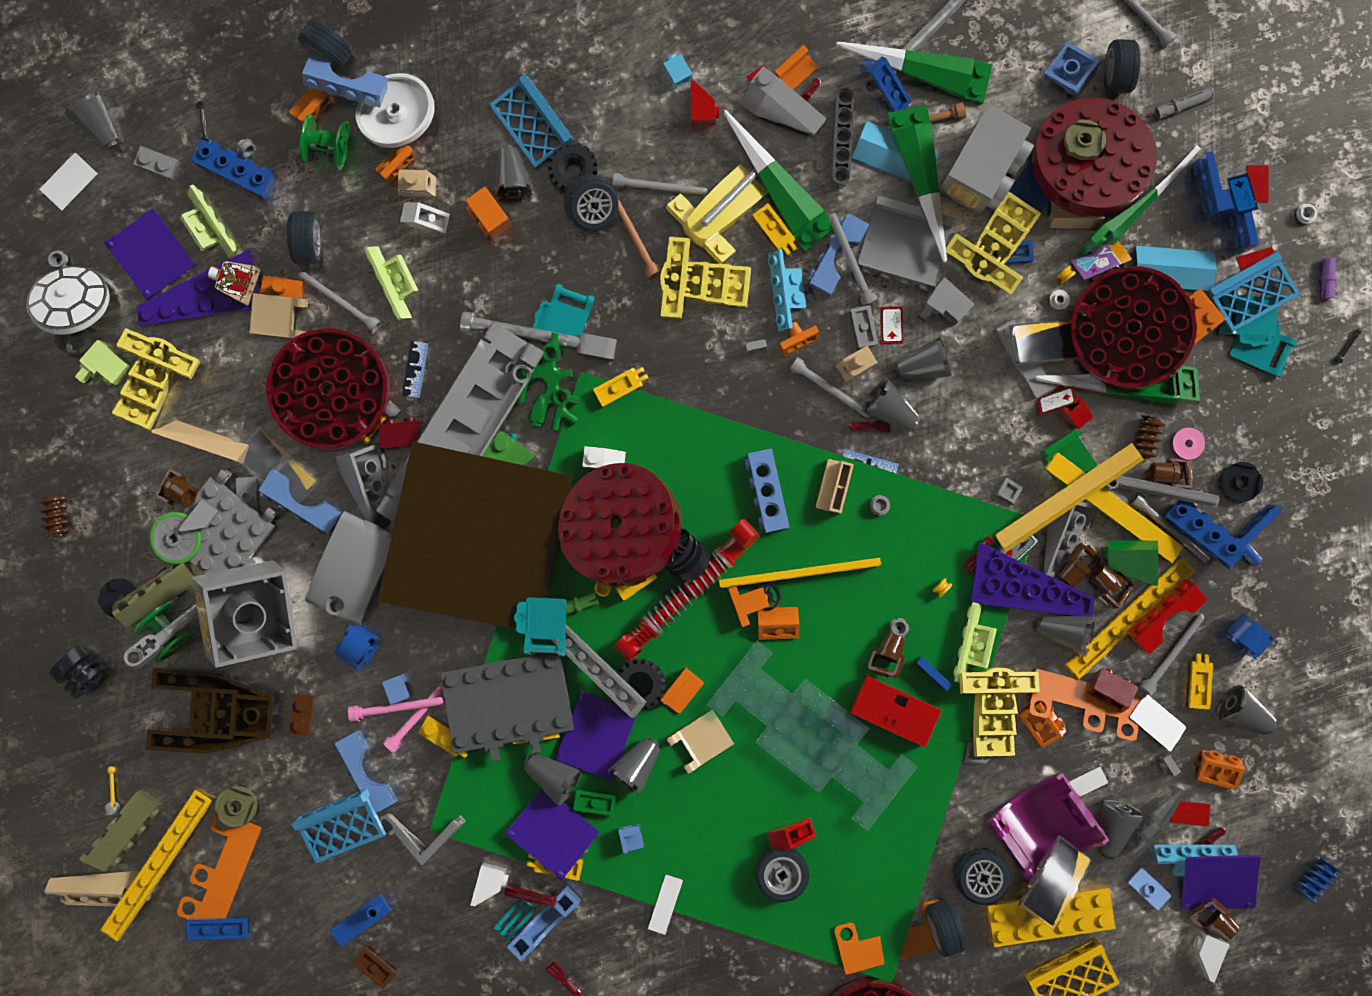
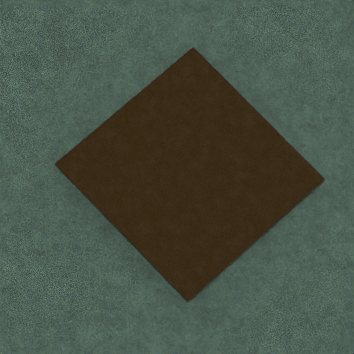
M412 441L377 602L516 629L514 616L517 612V604L526 601L529 597L546 598L559 540V516L563 503L569 494L573 476Z

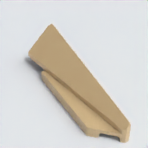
M177 420L151 431V433L241 464L244 463L250 446L245 443L233 442V439Z
M140 870L50 878L44 892L47 895L60 896V902L66 905L116 907Z

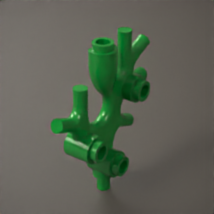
M552 332L550 342L547 341L546 346L542 350L544 352L543 362L536 366L516 401L524 403L527 387L531 380H543L545 390L535 399L531 406L528 419L530 420L529 424L541 426L545 420L547 407L552 404L555 407L551 429L558 431L562 418L568 420L573 425L577 422L578 418L566 409V405L568 403L579 404L580 397L571 395V392L566 388H559L560 380L572 377L573 375L571 369L559 370L556 367V360L561 356V350L559 348L560 344H557L559 334ZM551 349L555 351L554 356L550 354ZM519 368L520 375L517 378L522 380L526 376V371L523 368ZM561 393H564L566 396L564 400L561 398Z

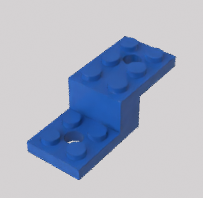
M1214 152L1204 153L1193 165L1194 174L1198 176L1199 181L1198 193L1202 195L1203 199L1202 211L1207 216V220L1231 215L1230 226L1235 232V247L1238 248L1239 253L1247 252L1259 245L1252 210L1237 211L1231 189L1222 190Z

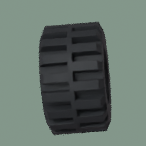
M634 659L624 664L617 674L627 683L630 677L638 672L646 673L651 678V691L647 695L641 696L646 701V704L640 710L643 711L652 708L662 699L666 680L664 673L654 662L646 659Z

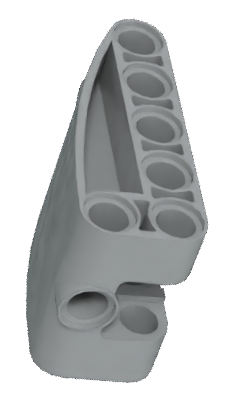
M343 512L316 569L305 602L349 623L362 626L381 587L392 533L349 512ZM334 601H339L341 604L338 612L332 609Z

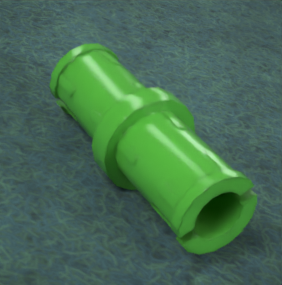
M596 592L580 598L576 596L574 600L567 601L566 614L575 611L579 613L584 608L599 605Z

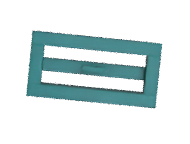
M518 899L494 926V929L499 931L509 942L536 909L529 902ZM521 903L524 904L505 928H501L500 926ZM528 908L530 911L527 913V915L519 922V924L512 930V932L508 934V929Z

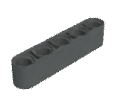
M841 88L835 98L831 183L836 188H844L849 182L851 173L854 93L849 88ZM845 95L850 101L844 103L839 97ZM845 115L849 121L841 122L838 117ZM843 134L848 140L841 142L837 136ZM838 154H844L847 160L841 162L837 159L836 156ZM841 173L845 176L846 180L838 181L835 175Z

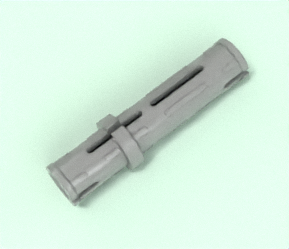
M1208 87L1179 99L1174 98L1167 104L1155 107V115L1160 120L1172 114H1180L1181 111L1214 99L1215 92L1212 87Z

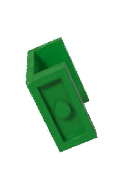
M1078 428L1040 451L1047 463L1058 452L1085 473L1098 466L1079 438L1082 434ZM1060 481V483L1062 484V486H1063L1064 488H1066L1067 485L1064 484L1062 481Z

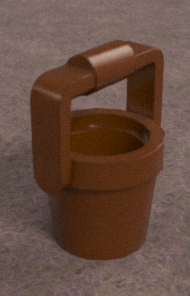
M1169 458L1166 459V462L1151 463L1149 466L1148 479L1150 482L1189 490L1193 486L1192 470L1188 460ZM1180 465H1183L1184 468L1183 473L1186 485L1178 484L1181 474Z
M169 469L159 486L156 497L172 506L174 503L190 506L195 502L198 492L185 480L187 476Z
M1079 543L1068 556L1067 562L1058 575L1072 587H1075L1094 571L1101 562V558L1090 545L1086 546L1083 543ZM1083 549L1091 558H1094L1088 566L1077 559Z
M1104 564L1097 567L1090 576V580L1100 590L1101 597L1114 609L1121 608L1131 595L1133 584L1122 573L1118 571L1115 573ZM1124 584L1126 589L1120 595L1118 602H1116L1110 596L1115 594Z
M887 632L880 647L873 650L868 668L875 672L876 675L897 678L905 660V657L902 656L905 639L899 635ZM877 657L895 663L894 672L881 667H874Z
M1210 898L1206 902L1203 901L1192 912V921L1205 932H1212L1225 942L1230 941L1239 930V926L1228 916L1230 914L1229 910L1215 898ZM1213 905L1217 909L1208 917L1206 922H1203L1198 917L1209 906Z

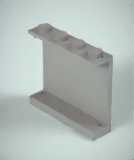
M878 196L857 263L860 271L865 274H872V272L880 274L879 277L886 280L894 278L903 285L909 286L910 283L918 285L917 288L920 290H933L936 286L935 281L942 258L923 208ZM942 214L946 246L955 218Z

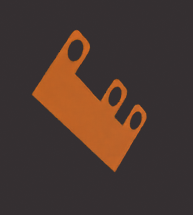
M1036 669V672L1039 674L1040 692L1032 693L1030 713L1032 715L1048 718L1053 700L1085 709L1083 726L1088 730L1102 732L1105 716L1110 715L1119 718L1117 726V736L1119 738L1130 741L1137 739L1139 725L1130 716L1141 702L1142 696L1135 695L1130 708L1121 712L1087 694L1091 683ZM1037 701H1043L1048 706L1046 713L1036 712L1034 704ZM1091 715H1096L1100 718V725L1096 728L1091 727L1088 723V718ZM1130 724L1134 729L1133 735L1125 736L1121 731L1122 725Z
M217 813L215 814L211 830L228 838L215 869L202 864L194 866L190 882L207 890L202 902L184 896L177 909V914L185 919L227 917L262 827L248 823L239 827L228 826L225 830H220L216 826L219 816ZM199 869H204L208 873V878L204 882H199L195 878V873ZM185 902H192L195 905V911L191 915H186L182 911V906Z
M935 899L922 904L921 908L925 924L912 927V924L910 925L900 960L938 950L926 919L925 909L929 904L940 900ZM846 923L835 928L845 975L885 964L880 936L859 941L856 927L853 923ZM846 927L850 928L853 932L852 938L848 941H844L840 937V931Z

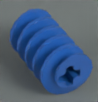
M1321 857L1319 859L1321 865L1314 864L1316 871H1308L1311 877L1304 876L1303 880L1305 883L1298 882L1300 890H1297L1314 904L1317 903L1314 896L1323 897L1320 890L1328 891L1325 884L1333 885L1330 878L1339 879L1336 872L1340 871L1328 860Z

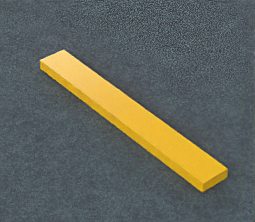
M1131 443L997 533V539L1006 552L1142 462L1144 460Z
M1058 452L1053 455L1044 468L1067 486L1086 474ZM1105 487L1086 498L1088 502L1139 540L1158 541V554L1170 563H1173L1183 550L1184 546Z
M1181 556L1158 577V586L1150 584L1093 637L1092 643L1086 646L1087 649H1090L1086 657L1076 653L1064 665L1079 680L1128 635L1126 632L1135 622H1138L1164 595L1174 589L1178 582L1184 578L1189 579L1196 570Z
M880 558L723 579L719 580V586L725 588L876 567L881 565Z
M194 790L100 929L101 932L119 942L212 804V799L200 791Z

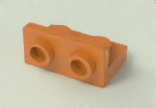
M409 145L396 147L375 170L390 184L398 176L399 170H404L417 155Z
M1038 701V703L1034 704L1036 712L1046 713L1048 706L1043 701ZM1052 705L1048 718L1032 715L1030 707L1019 714L1042 748L1060 739L1066 732L1064 722L1056 717Z
M1202 750L1203 760L1196 775L1197 780L1237 790L1245 771L1242 760L1233 755L1226 756L1216 751Z

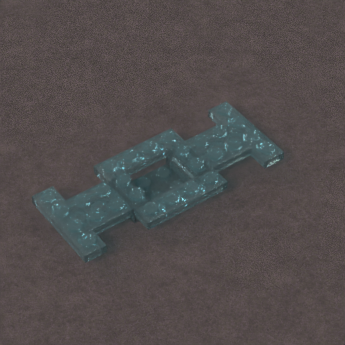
M756 640L707 705L723 717L735 701L767 725L755 741L756 744L818 793L822 791L831 778L838 781L863 801L851 819L869 831L918 766L902 754L898 756L889 769L883 766L857 745L869 730L866 725L806 678L803 679L793 693L789 692L761 669L773 652Z

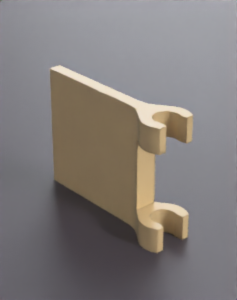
M253 293L250 333L294 338L304 333L305 331L293 330L295 306L308 307V299Z
M713 710L666 738L670 746L681 740L693 759L683 766L688 774L734 744Z

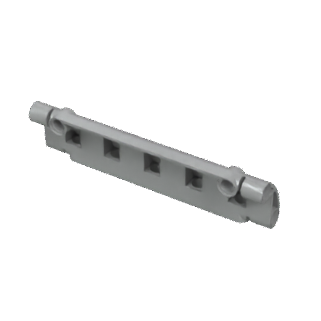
M492 322L483 336L490 343L482 339L479 340L417 442L482 456L528 383L544 352L497 323ZM511 364L514 365V367L512 368V370L509 372V371H508L509 366H510ZM519 368H523L526 371V376L522 380L516 377V371ZM409 454L386 491L394 498L392 499L385 495L376 509L378 513L395 522Z

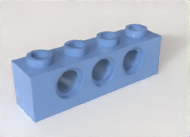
M772 448L748 453V459H745L747 471L751 470L752 478L749 479L751 490L756 491L757 498L753 499L756 510L760 509L761 518H758L760 530L764 529L765 533L789 528ZM760 466L765 467L768 471L767 476L759 477L756 469ZM769 486L772 489L771 496L764 497L761 494V488ZM771 505L776 508L775 516L769 517L766 515L765 509L767 506Z

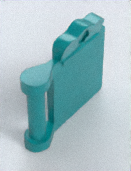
M557 284L551 303L543 301L539 310L535 313L533 328L579 337V334L584 331L595 297L591 295L587 297L562 288L563 285ZM559 296L586 304L585 309L558 301Z
M1236 295V296H1238V297H1242V298H1245V299H1246V296ZM1250 296L1249 300L1260 302L1261 297ZM1221 297L1220 300L1223 301L1222 306L1229 308L1231 299ZM1265 297L1263 304L1272 306L1275 298ZM1234 300L1236 302V310L1243 312L1245 303ZM1248 304L1246 313L1256 315L1258 306ZM1278 307L1232 333L1223 321L1221 327H1219V334L1239 335L1240 344H1247L1253 348L1270 345L1272 338L1276 336ZM1237 314L1235 319V326L1238 325L1241 320V316Z
M1277 323L1276 336L1272 338L1270 345L1253 348L1247 344H1240L1239 335H1237L1229 356L1281 378L1284 373L1282 370L1292 348L1296 347L1298 341L1279 334L1281 325ZM1281 341L1285 343V346L1275 368L1270 367V362Z
M529 597L526 601L517 604L514 620L516 622V631L525 634L524 654L531 655L533 652L565 656L566 599ZM532 638L559 640L558 646L532 644Z

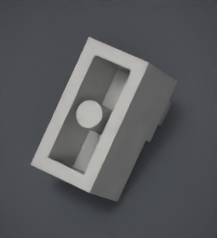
M944 278L938 284V287L953 296L954 299L943 313V317L949 323L956 325L975 304L949 280ZM935 289L924 300L923 305L926 308L919 314L924 321L931 313L935 316L939 314L926 305Z

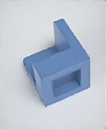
M404 674L382 682L390 705L409 698V693L404 683L407 682Z
M639 823L619 828L618 831L624 854H627L628 851L644 847Z

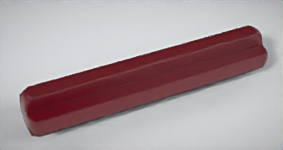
M509 885L505 887L504 895L507 897L551 908L556 906L557 899L553 896Z

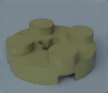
M1091 120L1077 121L1067 129L1064 136L1067 154L1080 160L1096 159L1106 144L1104 131H1101L1098 128L1099 125ZM1083 136L1087 137L1086 139L1090 142L1085 144L1080 139H1082Z
M243 786L227 788L219 794L215 803V810L220 821L229 827H239L248 824L256 815L257 797L251 790ZM239 801L240 806H242L241 810L234 812V807L231 805Z

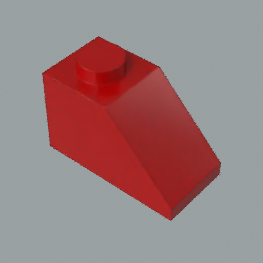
M691 81L692 126L715 125L716 119L719 118V106H715V99L695 81Z
M1060 385L1051 393L1066 389V387ZM1076 396L1077 403L1059 408L1057 411L1069 424L1079 430L1093 416L1086 402Z
M811 818L780 826L767 833L772 849L780 848L783 851L791 850L816 837Z

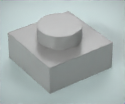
M1164 753L1158 757L1161 761L1159 765L1165 774L1169 773V775L1176 776L1181 773L1169 754Z

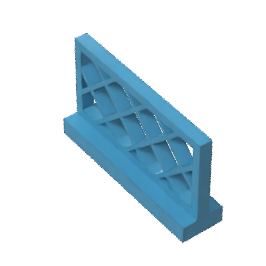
M526 74L521 76L516 84L489 104L536 169L546 162L550 155L554 154L556 148L558 150L561 149L560 145L565 144L566 146L569 145L568 142L575 141ZM520 87L524 91L523 101L513 99L514 92ZM502 101L509 102L508 113L500 112L496 106ZM513 102L523 104L521 115L511 113ZM526 104L535 106V117L525 115ZM511 116L520 117L519 129L511 128L509 125ZM524 118L534 119L533 131L523 129ZM538 120L547 123L546 132L536 131ZM522 132L532 133L531 145L522 143ZM536 134L546 135L544 146L534 145ZM549 136L557 137L561 143L555 148L548 147ZM533 148L544 149L543 157L536 162L532 157Z
M1279 252L1272 254L1205 292L1207 297L1211 299L1216 308L1225 317L1226 320L1224 322L1231 333L1300 295V292L1280 261L1282 257ZM1275 267L1281 273L1280 280L1270 277L1271 270ZM1255 278L1265 280L1263 289L1253 287ZM1268 281L1278 284L1276 293L1266 290ZM1282 285L1289 287L1293 294L1290 296L1281 295ZM1237 288L1248 289L1246 299L1236 296ZM1251 291L1262 293L1260 302L1249 300ZM1265 294L1275 297L1272 306L1263 304ZM1221 297L1230 298L1229 308L1223 307L1218 299ZM1234 300L1245 303L1243 312L1232 309ZM1248 304L1258 306L1256 315L1246 313ZM1231 313L1241 316L1240 323L1236 326L1230 320Z
M367 788L300 815L291 823L294 830H299L315 863L386 835L368 799L370 793ZM365 806L368 811L367 817L357 814L359 807ZM342 814L352 817L350 824L340 821ZM355 818L365 822L363 830L353 826ZM325 821L335 824L333 831L323 827ZM368 824L375 826L378 833L371 834L367 832ZM338 825L348 829L346 837L336 833ZM311 827L318 830L316 838L309 836L306 829ZM351 831L361 834L359 841L349 838ZM321 832L331 836L329 844L319 840ZM334 838L344 841L341 848L332 845ZM317 844L327 848L324 855L319 856L316 850Z

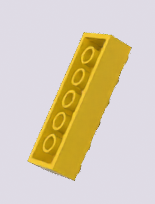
M1104 884L1076 888L1054 926L1024 905L1028 896L1002 899L993 904L984 905L990 943L994 947L1116 929L1110 889Z

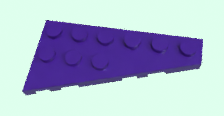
M248 249L226 261L253 266L252 252ZM223 263L215 266V268L221 269ZM209 270L138 305L139 326L144 327L252 310L253 294L248 306L215 288L217 281L208 278ZM255 285V288H254L253 293H257V287H256V285Z
M981 542L978 544L971 602L1073 616H1092L1094 597Z

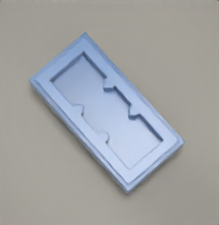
M1139 867L1126 881L1156 910H1159L1171 897L1142 867Z

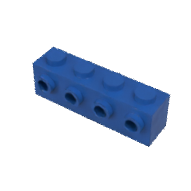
M201 140L191 159L194 164L267 200L277 181L272 175L273 171L264 166L261 169L256 167V163L246 157L244 160L238 158V154L228 148L226 151L220 149L221 145L212 140H209V142Z
M1179 500L1166 514L1165 520L1223 566L1231 570L1246 553V543L1240 538H1234L1228 534L1229 530L1223 525H1216L1210 515L1195 509L1196 505L1194 503Z

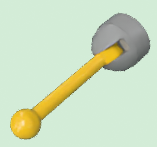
M388 401L380 424H383L387 417L394 418L401 410L395 404ZM379 426L369 437H365L364 443L369 444L371 442V438L379 429Z
M110 766L107 769L110 778V802L105 806V816L119 815L121 811V805L115 801L114 795L115 768Z

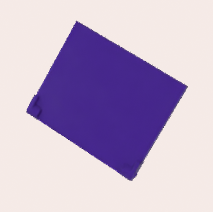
M153 208L104 242L146 300L153 298L158 292L195 266L194 262Z
M581 691L572 715L575 730L565 733L555 759L612 781L614 774L612 773L610 776L607 771L621 758L635 718H631L617 704L586 691Z
M541 789L506 831L505 835L562 881L599 835L600 831L565 803L562 805L555 804Z
M1260 855L1186 857L1181 909L1195 910L1203 901L1206 902L1210 898H1215L1227 909L1255 908ZM1211 905V906H1209L1208 909H1217V908L1214 907L1213 905Z

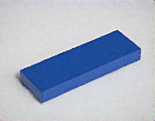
M248 917L186 920V941L248 938Z

